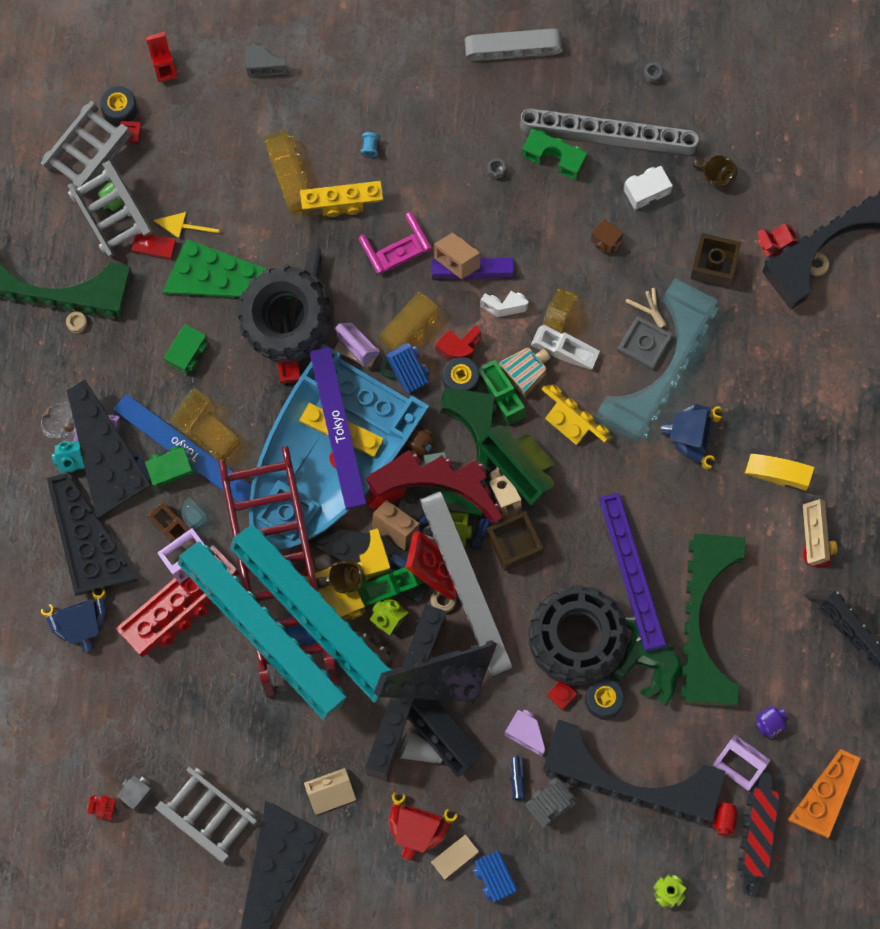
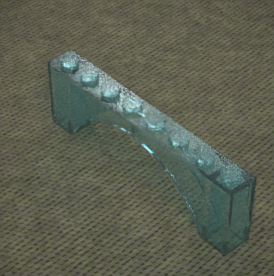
M674 278L663 299V303L673 318L677 338L675 355L670 365L661 377L641 391L625 396H606L596 413L595 420L637 443L640 442L641 438L646 439L651 430L648 427L651 421L655 422L661 412L658 408L661 403L666 404L670 393H668L670 387H675L680 379V376H678L679 371L686 369L690 361L687 357L690 352L695 353L699 345L697 341L699 336H704L708 330V320H713L719 310L716 308L718 300Z

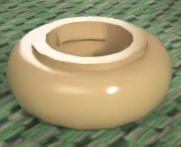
M818 252L813 260H819L823 266L816 268L811 264L810 274L814 276L825 274L829 268L828 258L823 253Z
M436 590L432 593L430 603L433 607L445 610L446 613L454 609L457 598L450 600L447 605L443 606L437 602V598L442 594Z

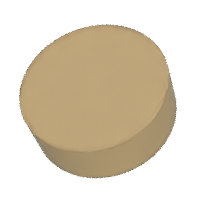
M72 312L68 315L66 325L71 332L81 333L87 328V319L83 313Z

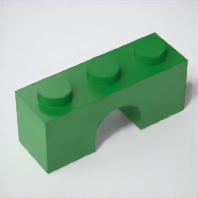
M532 129L522 148V157L540 165L545 156H557L560 159L558 173L574 181L577 180L587 158V153L582 148L570 146L564 140L552 138L541 130Z

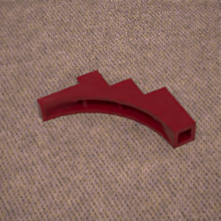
M409 450L366 476L365 482L376 498L390 491L405 487H436L456 493L470 501L484 513L492 525L502 519L501 514L503 512L497 503H493L489 497L491 493L486 485H481L486 479L485 474L487 472L481 463H477L476 460L453 472L454 467L451 461L441 455L421 468L418 456L415 453L412 455Z

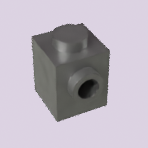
M133 775L131 779L127 778L120 787L122 790L117 797L137 812L153 793L149 788L151 783L142 776L138 779Z

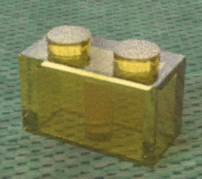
M195 388L190 389L166 423L181 434H187L211 400Z
M208 412L191 429L192 440L200 447L204 445L208 449L209 455L216 460L218 458L226 460L240 445L239 438Z

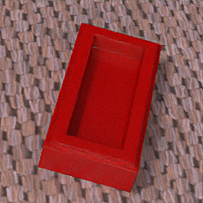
M137 233L131 251L132 253L172 260L176 239L152 234L144 236L142 233Z

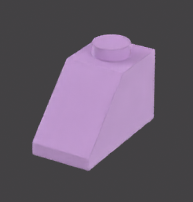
M517 710L505 731V736L543 757L545 747L538 722L534 719L535 716L527 710H523V712Z

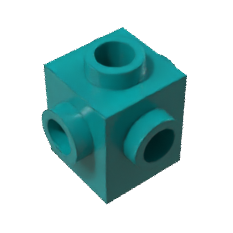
M64 441L55 445V453L52 454L54 466H58L60 473H72L77 469L85 468L79 441Z

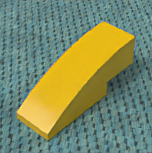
M751 454L745 474L784 487L789 485L806 491L814 467L787 459Z

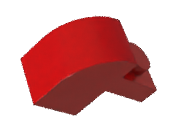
M165 32L145 37L158 82L177 78Z
M786 223L773 231L763 228L757 232L760 238L758 243L767 258L780 255L781 251L787 246L793 247L799 241L793 227Z
M474 326L462 340L448 330L435 344V351L447 361L458 357H465L471 360L474 357V350L472 348H476L482 340L481 330Z

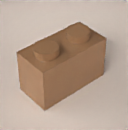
M454 233L434 243V259L459 278L463 279L480 268V253L478 250L471 247Z
M386 500L373 513L372 528H378L379 533L403 550H406L411 545L413 533L419 531V523Z

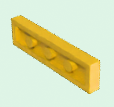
M308 403L299 420L300 423L329 437L323 409ZM347 421L353 449L375 458L384 438Z

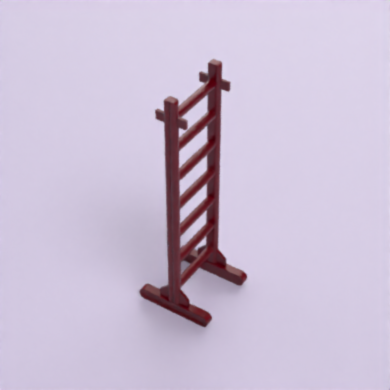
M289 446L281 447L284 462L228 473L225 459L218 460L233 538L240 533L236 511L292 500L296 516L295 522L258 530H261L265 537L299 530L303 552L288 554L283 557L291 563L305 560L309 578L308 584L319 592ZM286 470L290 487L289 492L234 503L230 485L231 481ZM237 557L243 588L252 593L248 572L251 570ZM270 591L253 594L256 602L276 598ZM295 617L275 621L276 623L279 622L284 628L301 625ZM320 644L300 648L305 654L308 653L309 655L324 652V661L327 674L330 677L329 680L332 683L338 682L333 656H330ZM256 649L260 669L259 676L266 697L275 696L273 683L267 669V664L270 663Z

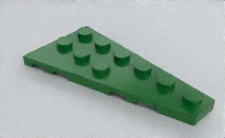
M186 239L162 293L163 295H202L203 297L235 299V297H240L242 292L246 291L249 286L248 283L252 278L261 275L262 271L266 270V268ZM288 297L285 299H287V301H292L294 297Z

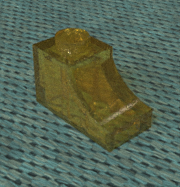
M558 288L548 305L542 325H546L561 333L578 295Z

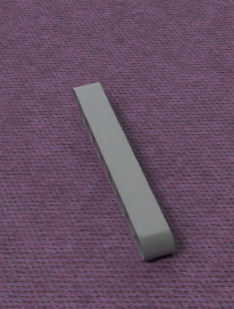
M537 109L524 110L521 114L520 122L522 131L528 134L534 129L544 131L550 137L680 155L693 154L696 151L699 140L698 135L691 130ZM531 119V120H533L534 122H533V123H527L525 120ZM552 122L554 125L548 126L545 123ZM565 125H572L573 128L568 129ZM590 127L593 131H586L585 128ZM611 130L613 133L607 134L604 131ZM625 133H631L633 136L628 137ZM649 135L653 137V139L648 140L644 136ZM670 138L673 142H666L664 139ZM685 141H690V142H692L693 144H692V145H687V144H685L684 142H685Z
M441 492L420 499L478 645H486V642L490 640L497 643L488 667L491 676L511 669L510 659Z

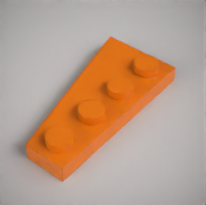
M840 749L787 821L828 839L861 758Z

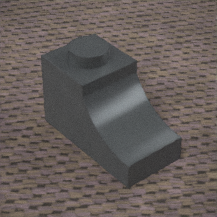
M252 44L245 46L248 77L287 74L286 58L271 55L266 51L265 45Z

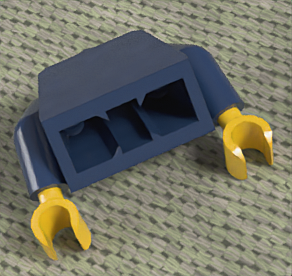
M693 404L681 412H676L673 423H663L661 433L662 435L670 436V441L678 452L697 463L701 462L702 467L708 470L712 466L707 465L706 460L714 462L715 458L711 455L704 457L703 454H707L712 421L718 422L722 419V416H717L715 412L721 413L722 408L717 406L712 410L707 406Z
M103 589V593L99 596L92 592V599L57 611L51 604H49L51 607L49 613H46L42 608L41 613L47 618L46 620L51 632L62 641H68L69 644L79 642L83 653L95 649L91 637L99 635V630L104 627L107 615L105 590Z

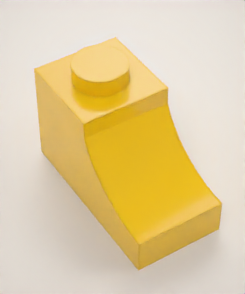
M378 528L370 530V545L364 554L359 555L360 562L358 564L363 568L366 580L391 572Z

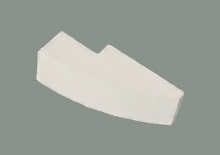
M546 325L538 328L531 343L532 347L540 351L545 349L553 357L590 370L593 369L600 352L565 332L561 334Z

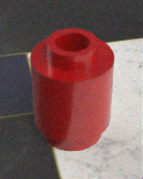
M719 803V807L716 808L714 830L717 831L719 836L730 837L731 834L735 833L738 815L736 805Z

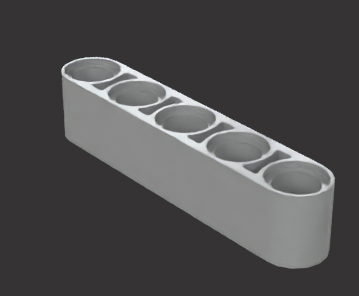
M559 29L470 35L464 39L466 58L470 61L555 55L563 51L561 31Z

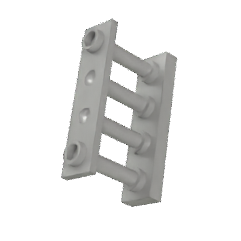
M93 101L83 106L80 115L51 151L45 153L41 162L48 171L53 166L70 178L77 188L99 176L105 169L102 164L109 160L111 161L132 135L130 130L123 124L115 128L96 113L99 108ZM90 120H93L111 134L106 143H102L83 129ZM78 135L98 149V153L94 158H88L71 145ZM65 151L86 165L81 174H76L58 160Z
M109 160L102 164L105 170H103L101 175L79 188L72 183L67 186L70 189L68 191L70 198L73 202L77 201L101 242L99 248L102 253L113 257L115 253L112 248L137 233L149 236L154 232L115 164ZM107 180H112L115 186L113 191L87 206L81 195ZM116 198H122L125 203L123 209L97 224L92 213ZM126 216L134 218L136 223L133 224V227L107 241L102 230Z
M188 767L186 771L192 776L170 803L168 802L165 805L160 801L155 808L225 865L230 859L229 855H227L229 846L250 822L255 827L257 826L256 815L248 808L245 810L241 809L204 779L206 775L198 768L193 770ZM200 782L209 790L188 816L185 815L181 818L176 814L178 806L195 785ZM216 795L225 804L204 830L201 829L199 832L193 827L194 821ZM231 809H234L242 818L221 844L215 845L210 841L212 838L210 835Z

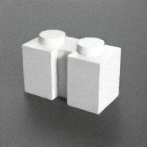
M662 166L657 168L651 167L640 176L634 175L628 178L624 186V192L634 210L649 204L654 199L658 200L671 194L672 184Z

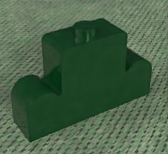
M498 425L488 429L477 442L478 446L530 505L541 501L554 487L552 478L546 474L553 467L554 462L530 435L526 434L513 439L512 433L506 427Z

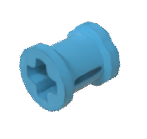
M373 132L363 133L362 139L364 143L361 155L367 158L377 157V143L380 140V135Z

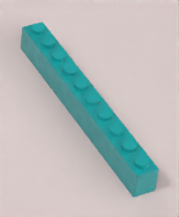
M252 524L233 538L230 549L323 649L330 656H333L338 665L374 703L382 698L374 694L381 673L392 669L388 668L381 661L379 655L366 645L363 638L357 636L351 626L341 619L336 610L325 602L322 595L308 584L307 579L294 569L292 563L280 554L278 548L265 538L261 530H258Z
M198 541L179 556L178 565L323 720L343 705L346 697L342 688L334 685L329 680L330 677L323 669L320 670L315 665L312 656L308 653L305 654L300 649L297 640L290 638L285 633V628L271 618L270 612L256 602L255 596L242 587L241 581L227 571L226 565L213 556L211 549L207 545H203Z

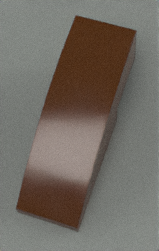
M163 502L146 516L171 543L190 530ZM192 538L179 547L178 550L183 554L197 542Z

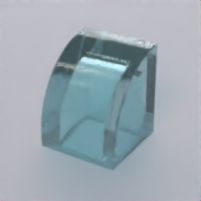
M188 497L182 507V517L185 525L189 529L192 528L196 531L208 519L198 505Z

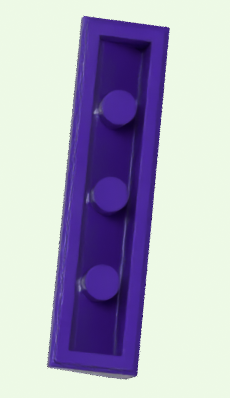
M480 258V268L463 279L513 278V258ZM432 259V279H461L437 260Z

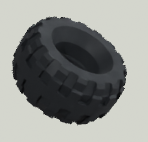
M282 265L273 269L268 268L262 271L258 277L252 278L248 283L249 286L246 291L242 292L239 300L241 302L239 309H237V318L239 319V329L242 336H244L247 343L256 352L278 362H298L310 356L309 351L317 350L322 344L325 345L329 339L330 330L334 326L335 319L333 314L335 309L329 291L317 277L304 269ZM288 297L298 298L304 305V317L301 324L289 333L282 334L275 331L271 324V314L276 304Z
M582 585L562 587L546 596L535 610L529 628L530 650L539 668L553 680L570 686L591 685L608 677L623 659L628 642L626 618L622 609L620 610L617 606L616 601L600 592L601 590L594 587H583ZM580 616L592 621L599 632L596 646L592 650L583 653L573 652L565 648L558 636L559 627L564 620Z

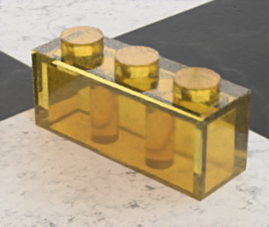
M419 291L379 334V343L390 352L406 343L411 345L415 338L419 339L425 332L424 328L428 324L431 325L438 318V306Z

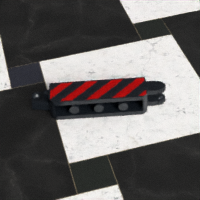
M765 772L758 778L757 786L751 790V793H747L746 805L749 806L748 814L744 815L743 827H746L745 836H741L740 849H743L742 858L739 857L737 862V871H740L739 877H742V893L754 896L757 895L760 881L769 875L780 797L776 791L771 790L773 779L770 773Z

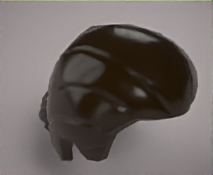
M715 155L708 162L697 157L693 163L694 168L704 170L705 179L716 188L722 189L730 186L737 177L735 163L722 155Z
M343 560L337 562L330 568L329 576L317 578L318 589L332 586L336 592L341 594L355 593L362 587L365 573L361 565L355 561Z

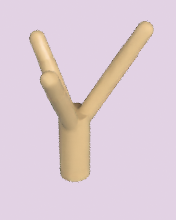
M652 288V297L650 292L646 291L651 309L626 299V303L651 314L658 327L663 328L667 325L657 309L655 288Z

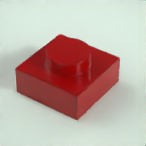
M121 121L120 125L123 124L132 133L126 143L139 144L141 123Z
M277 362L280 384L298 382L300 379L298 362Z
M560 681L547 694V697L562 711L577 696V693L572 688Z

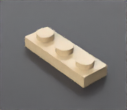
M818 499L803 504L807 562L812 566L830 560L825 501Z

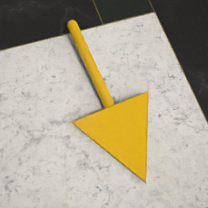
M186 212L153 220L177 238L180 237L182 228L220 233L219 229L183 224Z

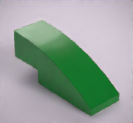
M496 360L478 368L489 394L494 395V402H497V408L508 426L527 417L524 405L516 395L514 387Z
M405 566L364 583L358 590L363 605L367 606L424 583V581L408 571Z

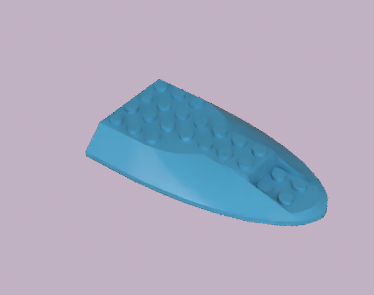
M322 344L320 349L327 348L328 346ZM330 348L347 421L384 438L375 458L354 449L365 495L370 490L365 482L366 476L396 458L429 406L413 396H410L408 399L341 360V354ZM312 361L282 407L268 435L257 467L284 462L281 447L289 446L308 541L326 531L350 510H345L337 470L330 464L329 456L332 448L329 437L301 424L299 421L308 403L322 408ZM286 470L254 476L250 500L289 492L290 487ZM292 500L249 509L250 526L253 524L257 529L296 521ZM299 530L265 537L279 551L301 545Z

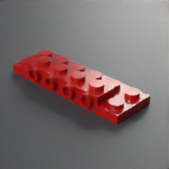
M213 545L210 547L213 556L226 565L227 571L232 576L237 577L240 574L239 571ZM190 577L180 584L174 578L121 623L116 630L143 658L157 645L161 648L164 645H171L175 641V636L181 631H187L194 619L203 617L213 602Z

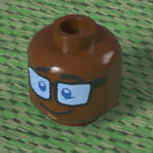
M424 427L415 428L404 446L407 451L410 450L412 455L415 453L418 457L424 458V455H428L435 444L434 435Z

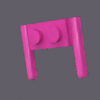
M408 212L405 217L415 235L408 236L377 251V253L374 252L366 235L359 236L358 239L378 275L432 249L412 212Z

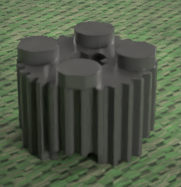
M558 777L551 780L545 790L542 788L537 790L531 796L532 799L525 804L527 809L544 828L548 824L552 825L558 821L568 810L567 807L571 809L578 802Z

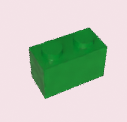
M184 324L164 356L165 364L187 376L190 371L196 368L197 359L200 354L203 355L208 348L206 335Z
M176 446L169 449V453L152 455L150 457L151 460L145 462L153 486L160 487L197 473L189 449Z

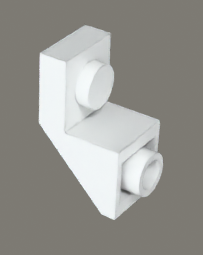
M511 291L505 301L501 303L496 296H489L485 293L481 298L480 307L496 317L526 312L529 301L521 293Z

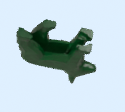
M625 617L627 627L633 632V636L627 646L625 661L620 668H616L613 677L622 682L636 664L654 668L651 684L648 688L642 689L640 694L649 699L662 689V694L656 700L666 707L674 695L675 685L681 674L680 657L673 651L674 647L666 641V648L645 652L635 618Z

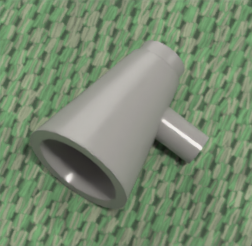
M409 730L401 749L400 758L430 763L437 762L440 764L442 759L424 738Z

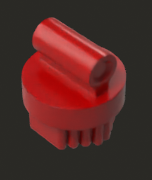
M103 794L101 799L94 795L90 796L87 813L97 814L96 819L111 820L116 799Z

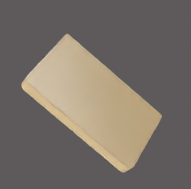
M345 768L304 783L316 815L356 800Z

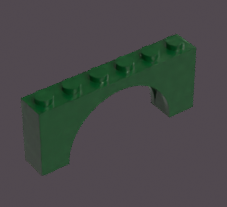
M445 387L441 397L440 413L455 418L468 429L476 447V462L481 463L487 472L486 474H489L490 461H487L488 456L478 446L477 442L488 429L493 428L495 422L491 421L492 414H495L497 402H493L494 395ZM484 480L481 485H486L488 488V481ZM436 487L431 491L430 495L441 492L449 512L469 514V519L476 520L480 518L481 514H484L470 501L456 493Z

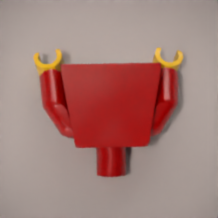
M395 792L392 795L394 804L391 806L388 822L392 835L396 837L395 843L404 846L401 857L407 860H414L416 850L425 852L427 848H434L444 840L451 827L450 824L457 818V813L454 818L450 819L447 817L449 809L444 812L442 817L406 805L405 795L403 794L402 800L397 801L395 800Z

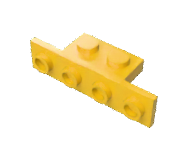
M381 181L300 190L302 210L323 208V216L336 217L339 214L345 213L355 215L363 211V203L383 201Z
M550 384L542 388L547 395L557 402L545 419L574 444L578 445L589 430L603 442L611 440L612 436L609 434V430L605 426L595 423L591 414L586 411L582 412L574 400L563 396L560 388Z

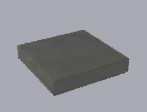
M636 316L620 343L617 352L653 371L671 341L673 334Z

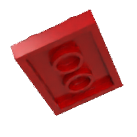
M420 531L413 533L406 569L447 599H455L457 591L438 545Z

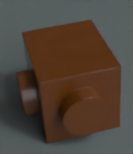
M603 219L592 232L590 241L595 244L599 251L610 255L614 250L618 251L622 246L623 232Z

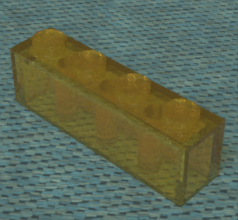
M287 129L263 136L265 147L289 214L303 211L300 190L311 188H307L306 182H308L305 170L301 171L299 165L302 164L300 155L294 152L293 148L296 145L293 136L288 135Z

